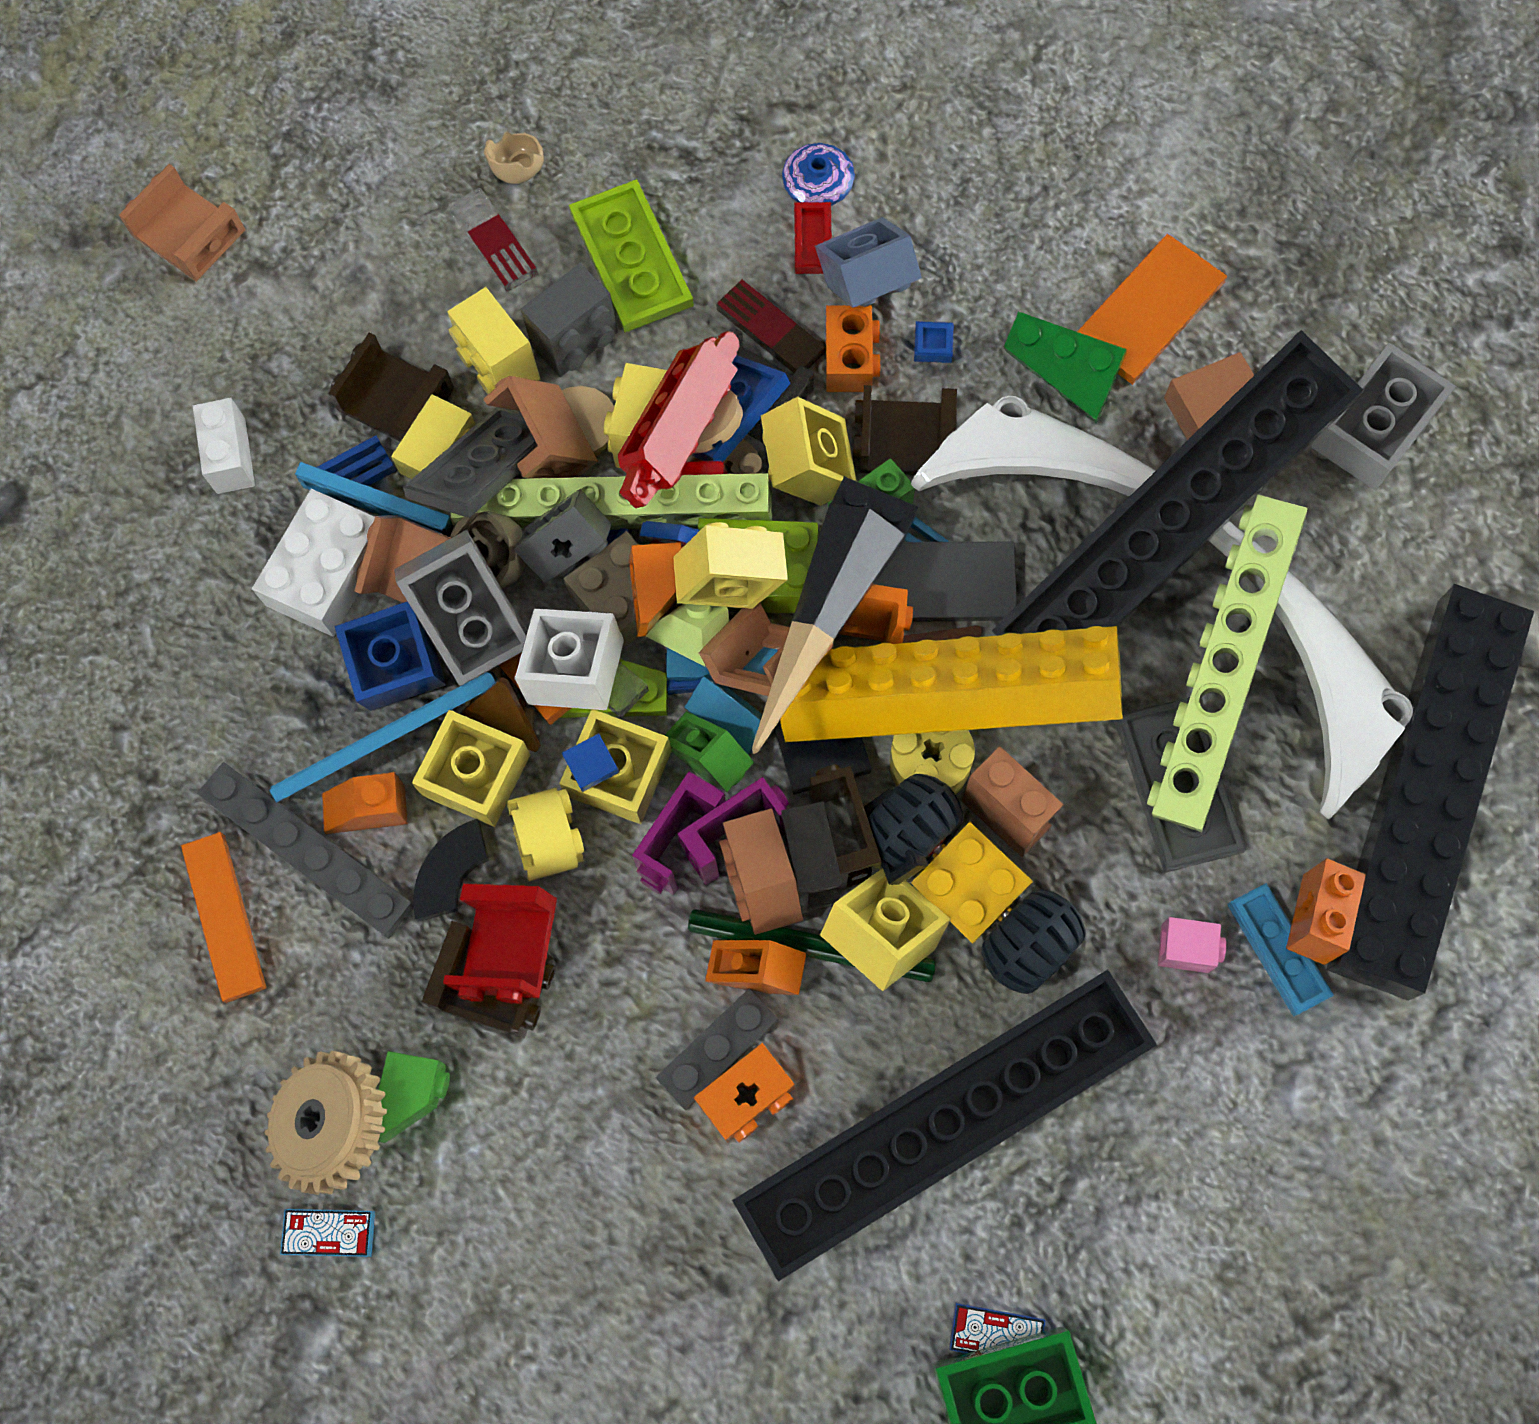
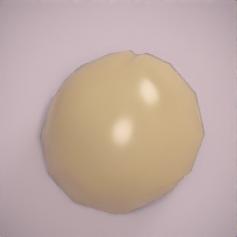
M504 132L500 142L494 143L490 139L486 142L484 149L485 158L494 175L506 183L520 184L535 176L543 166V148L537 138L532 135Z

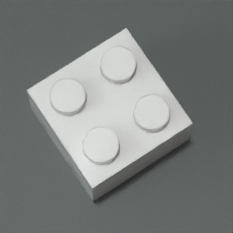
M534 609L515 676V681L528 705L607 710L624 642L613 613Z

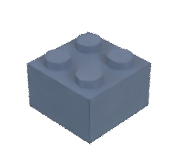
M884 217L815 246L827 287L852 308L859 305L863 307L869 306L876 301L877 297L889 292L897 293L904 291L910 287L912 282L922 278L911 236Z

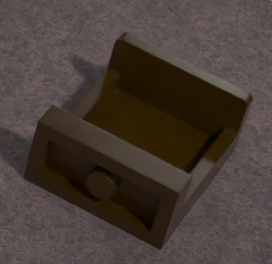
M451 921L421 1002L429 1008L525 1039L527 1031H533L538 1023L541 1013V1006L537 1005L539 998L523 997L521 1004H512L498 1001L496 996L484 995V1001H469L459 998V991L443 984L445 975L463 976L472 932L467 925ZM547 953L541 991L542 989H549L555 975L556 966L552 965L553 958L549 953Z

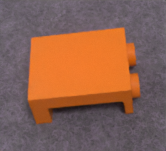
M874 584L839 634L879 640L881 643H903L904 630H910L913 618V607L907 606L908 590Z

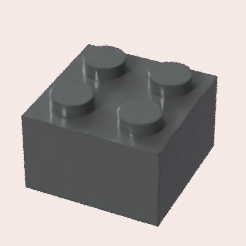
M581 263L520 309L531 347L559 377H562L569 370L573 371L579 368L588 355L597 348L607 346L613 340L615 334L618 333L610 292Z

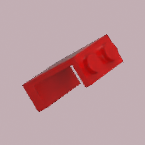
M463 883L460 900L476 909L463 976L445 975L443 984L459 991V998L469 1001H484V995L496 996V1000L512 1004H521L523 997L540 998L557 898L539 886Z

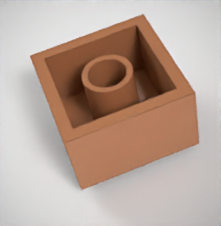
M772 808L723 822L727 839L719 841L742 922L750 920L754 935L803 921L796 880Z

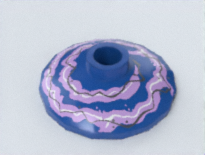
M814 143L804 145L793 151L785 161L782 178L785 190L795 201L831 202L832 206L842 201L852 190L855 173L853 163L845 152L834 145ZM816 167H821V168H823V169H821V170H816V169H814V168H816Z

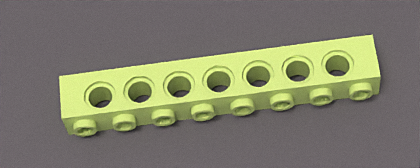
M768 473L682 475L673 487L658 490L646 506L635 509L619 493L626 476L512 479L476 512L490 511L509 516L523 529L574 492L581 489L611 523L610 530H620V528L641 529L642 523L646 521L680 524L691 528H698V518L772 521V487ZM451 513V519L455 524L464 517Z
M1257 494L1254 506L1246 505L1238 529L1245 530L1240 546L1232 545L1225 567L1231 569L1232 573L1228 585L1219 584L1212 606L1219 609L1215 624L1206 623L1199 647L1206 648L1201 664L1193 663L1186 686L1193 688L1188 704L1184 702L1179 704L1173 726L1180 727L1176 742L1168 741L1160 762V765L1167 767L1162 783L1154 781L1149 794L1147 805L1154 807L1152 811L1153 817L1199 832L1203 831L1305 522L1308 509L1306 507ZM1260 536H1269L1275 540L1277 547L1269 553H1261L1253 547L1252 543ZM1247 575H1256L1262 579L1264 586L1258 592L1248 593L1240 587L1239 582ZM1234 614H1243L1249 618L1251 626L1242 633H1236L1227 627L1226 622ZM1229 653L1237 659L1238 665L1233 671L1223 673L1214 667V659L1219 654ZM1210 692L1220 694L1225 700L1224 707L1215 713L1206 712L1200 706L1201 698ZM1195 732H1204L1212 740L1211 747L1203 753L1193 752L1187 746L1188 737ZM1190 771L1198 777L1199 784L1194 791L1182 793L1174 787V779L1180 772Z

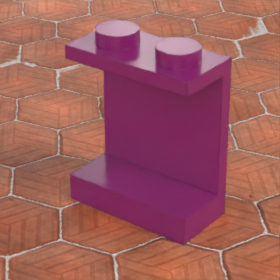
M690 771L687 773L632 854L637 867L636 872L642 877L640 879L641 883L658 894H661L663 890L672 895L676 893L678 886L673 871L657 861L690 812L694 811L703 817L726 801L725 793Z
M761 777L677 833L684 855L704 884L708 885L720 877L716 858L707 846L725 834L723 822L754 814L762 809L764 811L772 808L780 834L782 835L788 831L787 816L790 814L786 807L789 805V802L776 784L770 787L765 779Z

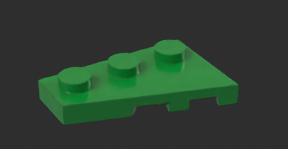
M1019 311L1004 344V349L1008 354L1038 378L1046 381L1063 398L1076 405L1086 413L1087 417L1097 424L1125 358V348Z

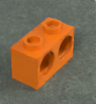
M826 305V392H864V385L872 386L873 377H880V354H873V343H879L880 321L872 320V305L866 307L859 305L854 308L850 305ZM853 329L859 331L860 333L848 334L845 331ZM850 363H856L861 367L851 369L846 367L845 365Z

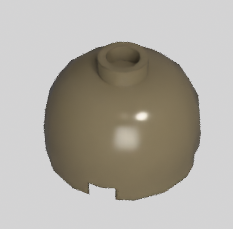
M486 511L475 513L470 518L463 517L457 522L451 538L467 530L502 589L509 587L522 576L527 564L513 548L520 540L523 530L509 516Z

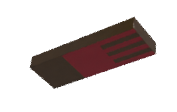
M743 279L716 303L718 312L799 378L825 353V346Z

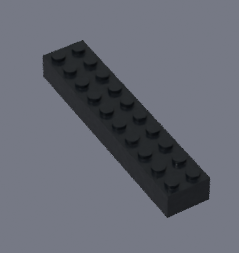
M1300 330L1025 597L992 632L999 636L1006 633L1025 634L1045 632L1047 630L1087 629L1092 626H1117L1118 628L1360 397L1363 389Z
M1453 584L1438 600L1408 697L1413 707V715L1404 727L1405 730L1395 741L1356 871L1366 874L1350 949L1329 962L1326 968L1327 971L1407 1001L1426 993L1534 615L1533 610L1457 584Z
M1106 970L732 1201L779 1282L1157 1046V1043L1109 970Z

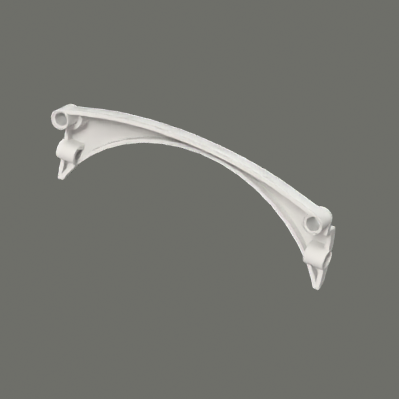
M1005 396L999 399L993 406L986 403L957 430L953 431L944 440L939 449L919 469L911 485L918 491H922L959 478L965 480L968 477L994 474H1034L1073 479L1109 488L1130 496L1156 470L1084 431L1027 407V404L1016 396ZM1229 521L1209 542L1228 557L1233 544L1241 545L1244 533ZM1253 541V547L1258 552L1267 553L1263 548H1261L1256 542ZM1288 571L1275 613L1285 626L1302 659L1315 695L1323 732L1324 767L1326 768L1320 813L1327 819H1330L1378 767L1382 757L1405 730L1404 727L1413 715V707L1405 695L1394 690L1365 651L1332 613ZM1247 575L1249 580L1260 591L1264 586L1262 579L1256 575ZM1386 710L1390 711L1393 714L1394 718L1391 717Z

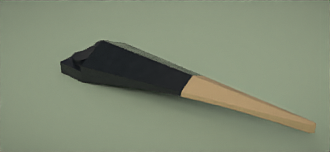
M844 476L832 502L829 504L755 736L752 746L753 754L759 752L832 642L902 547L917 514L918 506Z

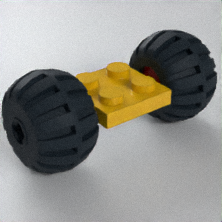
M914 774L894 788L868 817L880 858L892 866L900 867L906 863L904 858L906 857L905 852L908 849H912L917 854L924 856L927 863L934 857L911 884L928 901L951 919L950 922L972 944L998 919L1000 923L987 936L981 947L985 965L993 978L1008 989L1022 994L1033 993L1071 957L1070 955L1084 941L1086 930L1080 914L1070 901L1057 893L1044 889L1034 890L1012 909L1010 906L1033 881L972 822H969L946 846L960 828L964 819L959 799L946 783L936 777L925 774ZM907 839H908L918 850H916V849L910 847V845L908 844V842H906Z

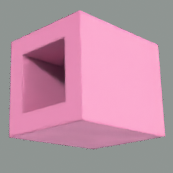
M1169 917L1161 925L1158 966L1210 973L1218 967V962L1223 963L1225 959L1226 938L1220 937L1221 924Z

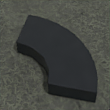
M478 819L466 822L450 831L438 841L426 856L417 875L414 887L413 909L417 922L459 911L458 894L463 880L475 867L489 861L481 824Z

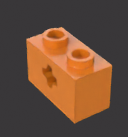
M1328 858L1303 874L1286 949L1323 965L1348 952L1366 874Z
M761 1043L693 1098L727 1143L733 1138L740 1143L759 1128L755 1121L768 1110L772 1115H775L793 1100L789 1093L795 1089V1084L765 1045ZM743 1086L749 1091L755 1087L758 1089L755 1094L757 1103L752 1107L746 1102L740 1106L736 1103L741 1098L738 1090Z

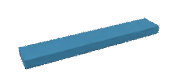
M488 671L271 786L269 791L277 803L484 693L498 679L494 672Z

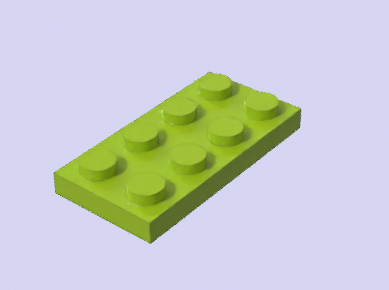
M637 179L569 204L570 214L603 286L610 292L613 309L624 333L694 306L689 288Z

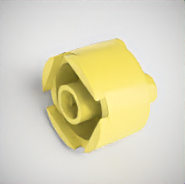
M969 730L894 735L890 751L889 770L895 785L898 786L914 774H925L936 777L946 783L956 795L967 781L974 761L975 747ZM927 752L931 755L937 754L939 759L937 762L932 757L924 759V754Z
M555 787L507 801L509 816L512 815L515 824L512 827L524 870H527L529 882L578 868V863L584 861L582 855L584 847L578 828L570 830L569 824L572 823L570 813L573 812L566 789L558 791Z

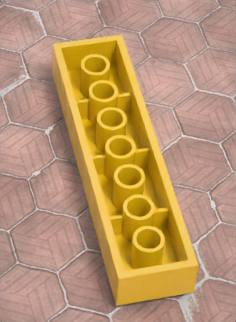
M1092 626L1087 629L1047 630L1045 632L1025 634L1006 633L987 637L966 636L960 639L921 640L919 642L899 644L881 643L874 646L861 647L841 646L836 649H830L819 661L780 719L785 742L1123 719L1117 626Z

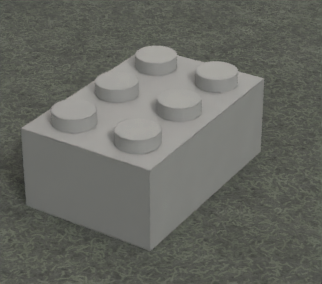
M1388 343L1357 384L1363 389L1360 397L1328 426L1311 445L1317 452L1375 491L1456 387L1391 343Z
M467 530L394 569L397 585L459 686L522 652L527 631Z

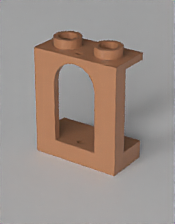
M761 603L753 609L742 608L699 652V655L715 684L769 696L790 627L770 623ZM833 643L830 645L826 653L834 646ZM763 647L778 650L763 666L766 675L742 670Z

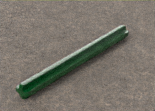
M693 909L689 916L688 929L693 933L726 940H771L805 952L806 957L855 967L824 938L817 934L780 927L754 935L750 920L742 922L741 918L699 909ZM925 958L902 977L931 982L935 974L936 961Z

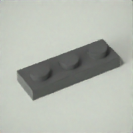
M749 988L655 1078L686 1111L695 1102L694 1096L730 1069L779 1022V1019Z

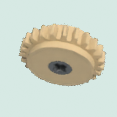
M331 1051L330 1054L317 1052L316 1059L304 1058L303 1068L294 1066L291 1069L292 1075L287 1080L282 1079L280 1082L282 1087L277 1095H273L272 1100L274 1102L271 1111L267 1113L269 1120L265 1135L268 1136L269 1145L266 1148V1153H272L274 1157L270 1166L271 1168L281 1170L278 1175L279 1180L289 1182L288 1187L290 1189L301 1190L302 1193L330 1195L333 1194L334 1188L346 1189L347 1179L358 1180L360 1178L359 1170L363 1166L369 1167L371 1165L369 1158L374 1150H379L380 1146L377 1142L380 1133L385 1131V1127L382 1126V1118L387 1114V1109L382 1108L381 1100L385 1097V1092L376 1089L380 1078L370 1075L372 1067L361 1063V1058L337 1051Z

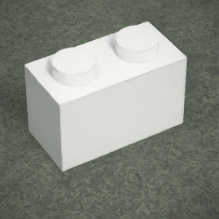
M232 398L193 405L201 470L204 478L217 494L254 487L255 482L246 421Z

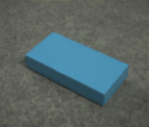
M710 673L703 676L684 708L690 713L727 730L748 755L752 754V746L762 714L727 686L715 684Z

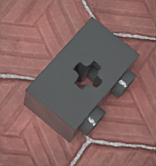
M579 489L523 528L522 536L513 549L544 583H547L557 575L559 578L568 575L576 567L578 561L586 555L591 558L599 554L608 543L607 536L611 523L587 495Z

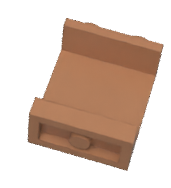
M168 164L159 174L155 175L150 184L135 199L131 200L119 214V217L134 238L196 282L246 230L234 208L225 202L218 208L184 185L175 167L171 164Z
M508 376L501 379L495 385V389L484 398L488 406L520 411L538 445L517 463L523 478L580 477L598 462L559 385Z
M398 515L375 516L374 522L368 529V544L364 558L357 568L358 580L354 592L359 594L379 592L402 603L407 602V599L396 583L394 569L451 539V537Z
M1000 746L970 775L962 802L1021 857L1050 830L1052 825L1048 821L1064 805Z

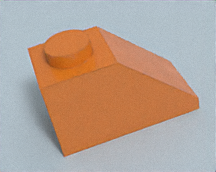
M681 542L631 545L628 561L637 637L646 636L677 600L673 557L681 550Z
M395 772L352 777L322 793L325 834L408 824L405 784Z
M713 940L705 982L745 990L750 988L751 991L767 994L799 995L806 953L771 940Z

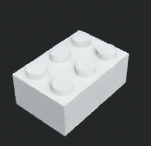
M311 489L256 580L252 590L266 607L334 637L336 634L334 626L340 625L359 594L354 592L358 580L357 568L364 558L368 544V529L374 522L375 516Z

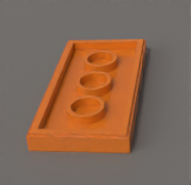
M1167 233L1077 332L1125 348L1126 355L1118 375L1133 385L1221 288L1227 279V275Z

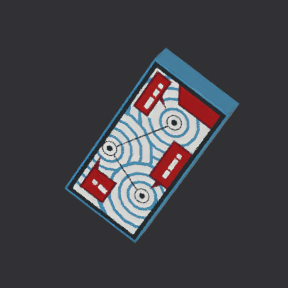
M285 1209L280 1255L372 1257L375 1211Z

